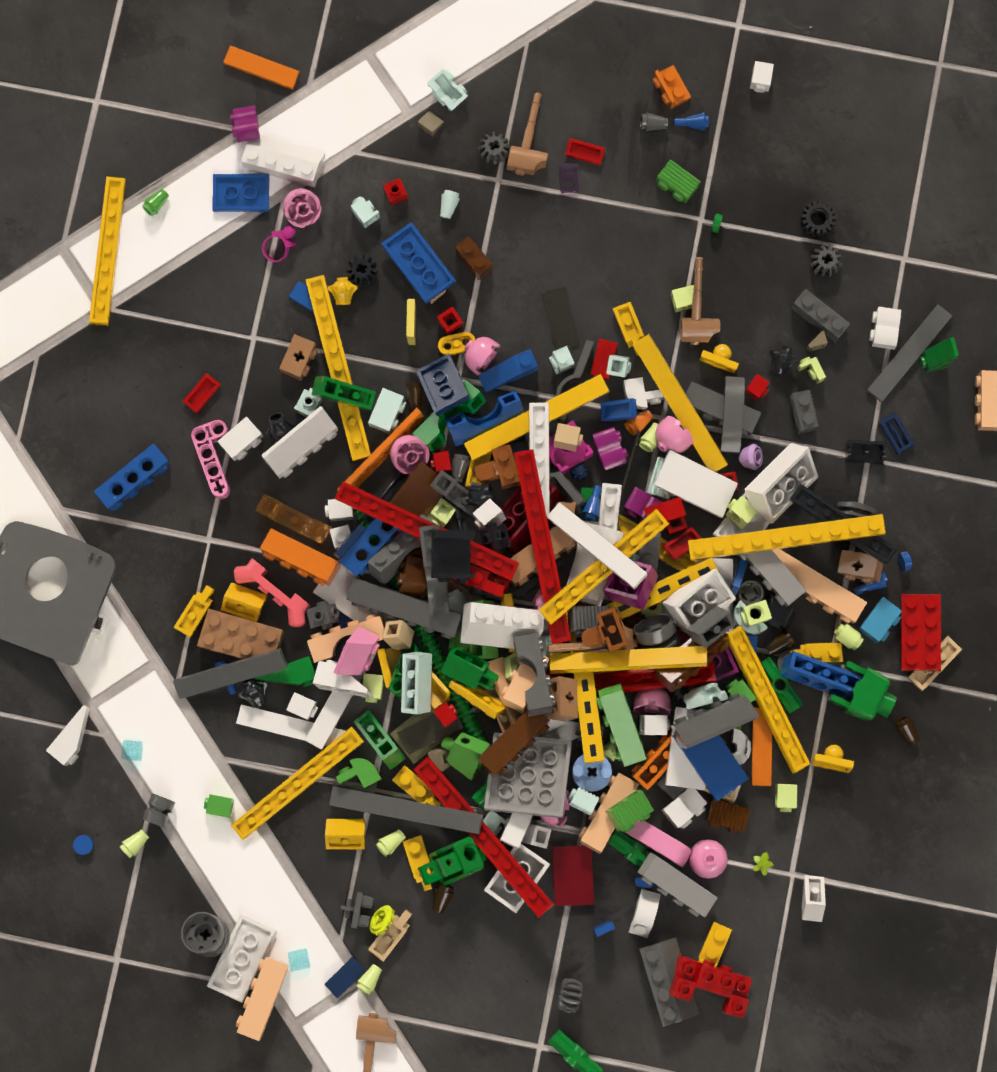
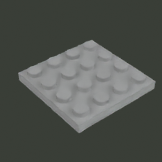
M494 732L493 743H494L503 733H496V732ZM535 737L536 742L529 749L525 747L520 752L522 756L515 763L511 761L507 765V771L502 776L497 774L493 778L488 774L484 810L563 818L572 740Z

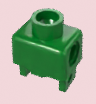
M850 661L846 662L843 668L863 676V678L856 682L851 701H846L834 694L829 696L828 701L844 708L843 712L864 721L872 720L876 713L887 718L897 700L896 696L887 692L890 680L869 667L864 669Z
M466 837L430 853L429 858L431 862L418 867L425 886L438 880L441 885L446 886L482 870L486 855L474 842L473 838ZM446 860L450 862V866L446 864ZM427 868L430 869L431 874H428Z

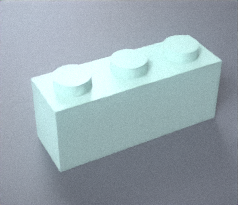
M412 652L403 654L402 713L422 714L431 711V653Z

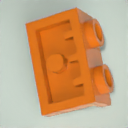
M674 65L660 72L658 70L654 72L653 83L657 89L661 90L663 102L666 105L668 104L671 109L691 99Z

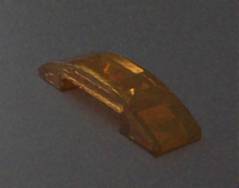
M266 494L263 495L255 510L282 526L322 545L331 529L330 526L312 519Z

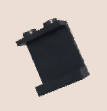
M431 531V578L438 579V582H449V579H456L457 583H468V579L475 578V574H470V540L475 539V531Z

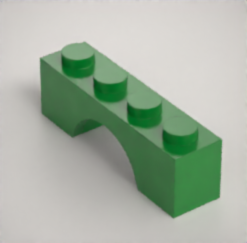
M467 380L463 383L471 399L439 416L432 412L412 433L423 441L432 454L436 453L447 442L445 438V428L447 426L445 418L460 412L474 414L486 402L482 393Z

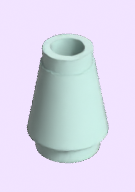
M450 190L444 191L441 197V217L451 219L460 200L458 198L459 193Z

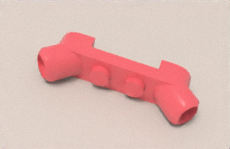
M251 559L246 566H238L234 569L235 581L238 584L257 582L259 584L258 589L266 595L268 592L274 596L272 600L279 606L284 604L287 607L288 622L291 627L305 625V613L311 606L296 593L291 599L267 581L264 575L268 571L258 562Z

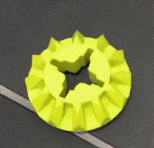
M388 905L379 908L371 918L370 931L377 936L384 934L385 930H389V926L393 924L392 920L395 919V910Z

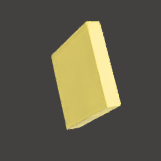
M415 299L407 300L406 336L409 345H415L416 341Z

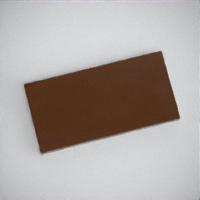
M420 461L390 503L417 516L423 514L428 517L442 497L441 494L430 486L438 474ZM384 522L381 524L382 529L386 532L392 528L391 525ZM396 530L392 536L395 538L402 530L400 532Z

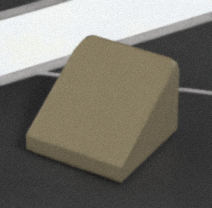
M428 111L418 121V126L433 137L444 121L431 111Z
M824 330L806 348L807 352L825 348L828 342Z
M442 746L435 747L427 753L440 771H444L451 766L447 762L450 751Z

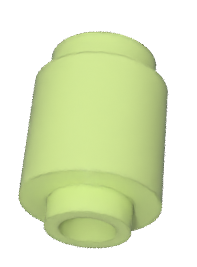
M848 623L840 624L834 631L836 634L835 639L848 649H853L854 651L864 640L861 634Z

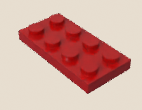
M901 594V671L941 672V594Z

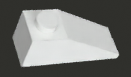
M332 660L318 662L313 684L319 689L373 698V694L351 675H336L333 673L337 662Z
M85 705L81 707L46 750L64 766L72 765L79 757L77 754L81 748L90 708Z

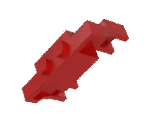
M470 565V574H475V578L468 579V583H459L483 593L494 594L500 598L508 593L511 585L507 579L499 575L494 576L488 570Z
M678 955L674 978L668 994L690 1002L695 987L726 997L721 1011L743 1019L749 1003L747 995L753 979L732 972L733 968L725 965H721V968L717 967L714 962L707 959L701 962Z

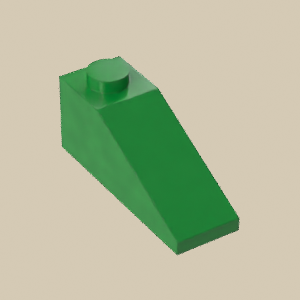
M954 337L925 350L921 354L920 364L922 368H925L926 373L948 368L959 356Z
M317 376L311 395L371 410L376 392L327 376Z
M308 656L288 663L286 669L255 677L257 681L296 686L303 685L305 688L314 685L313 680L316 672L312 660Z
M369 710L353 721L390 770L406 759Z

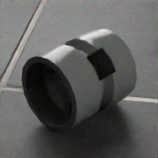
M746 581L740 586L736 600L737 602L741 600L746 606L760 602L763 598V588L756 581Z
M152 793L148 802L150 807L145 809L142 819L166 828L169 820L168 813L172 812L176 802Z

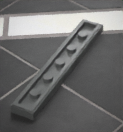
M937 304L868 388L867 392L882 403L950 320L952 315Z
M280 648L174 679L173 684L179 698L182 699L286 669L288 665Z

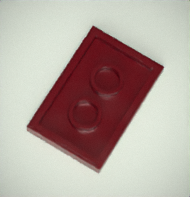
M587 846L552 847L555 906L594 905L592 849Z

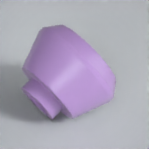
M756 444L743 448L739 453V462L744 467L757 470L762 465V450Z

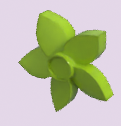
M768 852L763 853L761 857L754 856V861L757 865L753 871L761 870L764 876L767 875V868H771L774 865L771 861H768Z

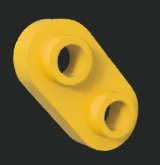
M469 332L442 337L438 342L439 352L444 356L448 353L451 356L465 353L467 351L464 349L463 341L472 340L474 342L475 337ZM446 344L451 345V349L446 350L444 346Z

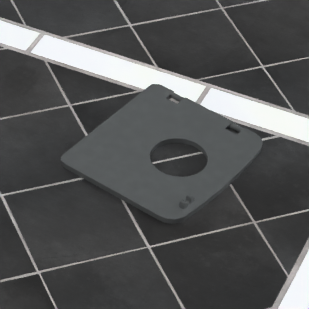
M11 522L5 526L0 535V550L3 543L8 544L4 554L0 553V639L74 666L81 659L117 568L116 561L110 554L70 536L24 522ZM45 557L59 558L65 564L68 572L65 589L52 600L40 601L35 599L27 587V576L31 567L38 560Z

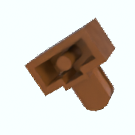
M510 444L492 449L494 461L480 464L476 467V478L481 483L499 479L502 490L520 485Z
M615 607L597 613L600 625L587 629L582 634L583 643L590 648L607 643L609 651L614 652L630 646Z

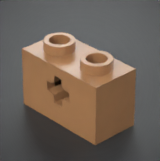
M294 334L280 365L281 373L301 381L304 376L307 377L311 368L309 363L311 359H315L318 353L316 343ZM302 355L304 359H300L298 362L296 357H300Z
M842 550L838 573L843 576V579L855 581V578L861 579V582L873 584V581L880 582L883 569L881 562L866 553Z
M560 676L550 679L551 687L548 688L549 693L554 695L555 705L552 706V713H547V719L566 722L578 718L577 680Z

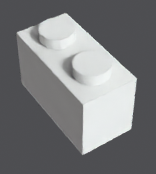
M245 417L219 439L218 443L236 461L237 459H243L247 455L246 451L251 447H257L262 442L263 435L248 417Z

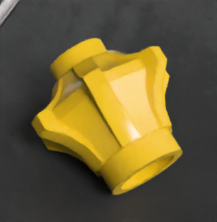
M338 277L333 285L328 286V290L336 300V305L351 304L352 296L358 289L357 285H353L348 281V277Z

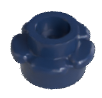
M582 464L570 472L573 476L572 479L577 478L579 481L588 475L586 472L588 468H585Z

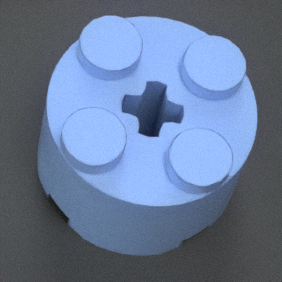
M583 754L575 761L572 768V777L575 784L579 788L581 787V790L596 792L603 789L609 783L612 769L605 757L604 762L585 764ZM587 768H595L597 770L595 772L596 777H589L587 775V773L589 772Z

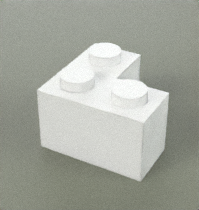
M687 788L661 811L675 828L681 827V829H684L692 822L690 818L694 814L699 816L706 810L704 806L707 803L696 789Z

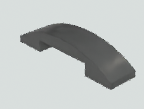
M725 377L720 452L740 453L745 378Z
M441 470L430 486L456 507L475 519L473 513L478 508L468 505L465 499V495L469 491Z

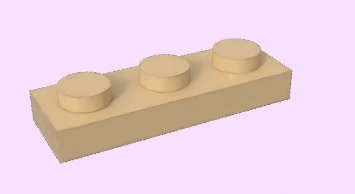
M949 636L941 642V671L962 650ZM913 671L908 679L920 691H923L940 671Z

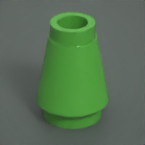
M160 189L144 200L143 210L150 216L157 215L169 198V194L165 190Z

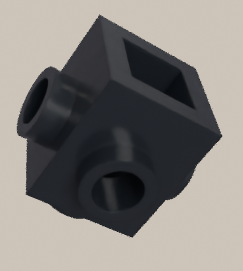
M497 522L486 524L485 529L479 530L484 547L497 551L511 546L506 524L498 525Z

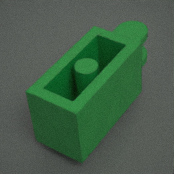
M456 645L448 654L441 671L449 678L456 679L465 686L475 690L479 685L493 690L495 682L499 679L498 674L487 669L490 664L489 662Z

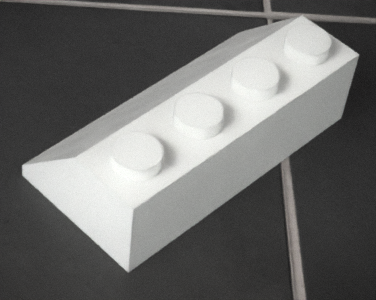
M260 134V139L251 140L246 143L241 163L245 169L315 188L325 152Z
M320 406L263 453L262 457L279 479L282 477L286 478L293 472L292 468L297 464L299 466L308 459L307 456L310 453L318 452L322 448V443L326 440H332L337 435L338 428Z
M790 443L744 489L749 504L769 523L773 524L792 504L789 499L800 483L808 488L818 478L809 447Z
M586 522L588 526L612 545L616 544L623 536L624 532ZM580 545L567 585L597 560ZM608 577L584 596L580 602L601 606L605 594L603 587Z
M473 602L463 605L460 643L515 649L514 637L537 633L538 640L540 639L544 628V617L538 610Z

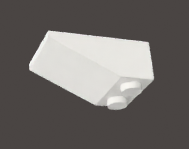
M713 569L678 589L663 604L682 632L689 634L687 628L716 606L725 609L736 598L717 569Z

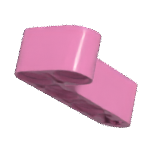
M215 420L194 428L191 436L211 492L216 498L225 499L230 494V488L213 444L229 432L227 426L221 420ZM223 426V432L215 434L214 430L216 427ZM205 433L206 437L204 440L198 441L196 439L197 435ZM206 450H211L212 456L207 459L203 458V453ZM212 468L219 469L216 476L209 475ZM217 481H219L220 485L223 487L222 493H219L217 491Z
M639 820L634 824L635 827L632 830L624 832L682 868L692 852L689 847L646 821L640 822Z

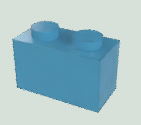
M882 597L858 630L875 643H878L880 640L884 642L890 634L888 629L891 625L895 626L901 619L899 614L902 610Z

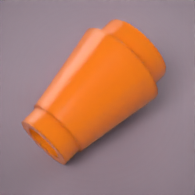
M646 409L636 414V418L627 419V422L624 424L625 428L633 436L640 434L651 419H653V415Z

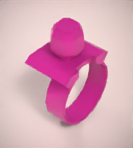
M288 225L282 231H272V236L264 240L262 252L267 260L271 262L282 261L288 256L289 247L297 246L296 242L291 239L296 231L293 226ZM271 237H279L284 241L286 247L285 254L280 260L271 259L266 252V244Z

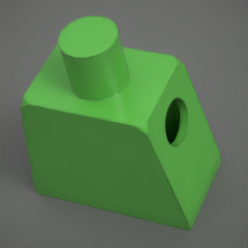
M461 733L456 740L446 736L441 746L450 751L447 762L472 780L481 768L477 760L489 748L490 744L468 734Z

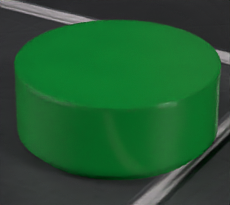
M715 214L711 232L718 233L723 215Z

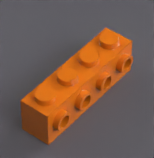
M270 529L260 547L263 557L270 561L275 559L284 568H293L297 570L296 573L305 578L310 576L314 578L313 581L321 586H324V584L330 586L341 567L337 560L273 529Z
M672 731L668 736L663 735L658 740L659 745L656 749L651 748L646 753L647 759L642 764L638 762L631 770L633 773L630 776L645 790H648L667 770Z

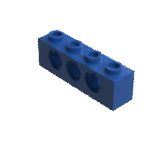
M153 443L98 487L94 493L108 510L117 511L124 505L123 502L126 499L135 497L142 486L150 485L157 474L161 475L166 472L170 462ZM153 463V468L150 471H144L145 464ZM132 475H138V480L135 483H129V478ZM117 487H123L122 494L114 495V490Z
M375 518L338 561L355 576L358 574L362 576L369 568L367 562L380 551L384 544L387 545L394 539L392 535L396 530L399 532L401 530L392 526L391 530L386 532L381 527L382 521ZM376 535L379 537V544L377 546L369 544L370 536ZM361 549L367 553V557L363 561H359L356 558L357 551Z
M795 651L784 658L780 676L831 695L834 694L848 701L853 699V689L856 682L863 678V676Z

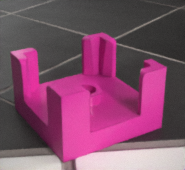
M573 420L566 424L577 427ZM555 434L549 437V459L558 472L560 471L565 474L593 456L592 449L589 445H586L584 440H582L581 446H577L575 452L555 448Z

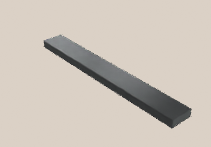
M335 786L332 788L329 803L330 806L480 834L483 820L482 814Z

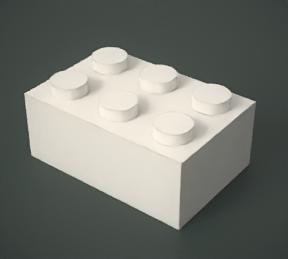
M521 843L518 849L514 847L510 852L536 884L550 865ZM499 870L484 889V891L515 913L524 903L522 897Z

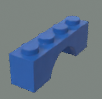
M516 391L498 397L494 410L487 416L471 418L460 412L445 418L455 446H458L525 412Z

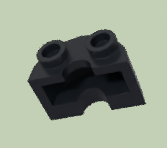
M767 594L766 597L763 596L761 601L766 600L772 616L771 620L763 623L785 633L788 631L796 615L794 612L795 607L791 604L787 607L785 604L781 606L773 595ZM755 609L751 617L758 619L760 613Z

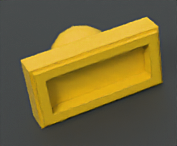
M724 344L716 346L713 353L703 350L699 359L701 362L733 374L739 363L729 360L732 354L731 349Z
M837 745L828 746L825 749V755L816 753L812 758V766L850 773L854 765V761L843 759V750Z

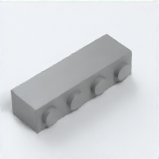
M772 550L738 554L743 561L747 560L751 564L749 568L756 576L760 575L763 578V585L769 591L771 589L776 594L775 599L781 606L784 604L786 607L789 606L806 591Z
M651 852L638 870V873L643 876L641 880L650 886L654 883L658 886L656 890L665 896L668 893L672 895V901L681 907L685 904L689 907L687 911L696 917L699 914L706 917L718 898Z

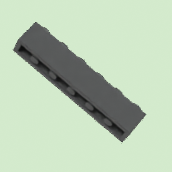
M359 577L353 578L346 599L352 601L351 605L359 608L363 606L369 607V611L376 614L384 612L388 618L398 620V618L404 619L407 625L416 627V624L421 625L423 630L434 633V630L441 632L440 636L452 639V636H459L463 613L449 609V613H445V610L434 611V615H430L428 601L400 593Z

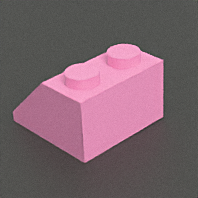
M359 626L346 641L333 673L336 675H361L364 670L368 671L373 662L370 658L372 654H376L380 646L377 644L380 636Z

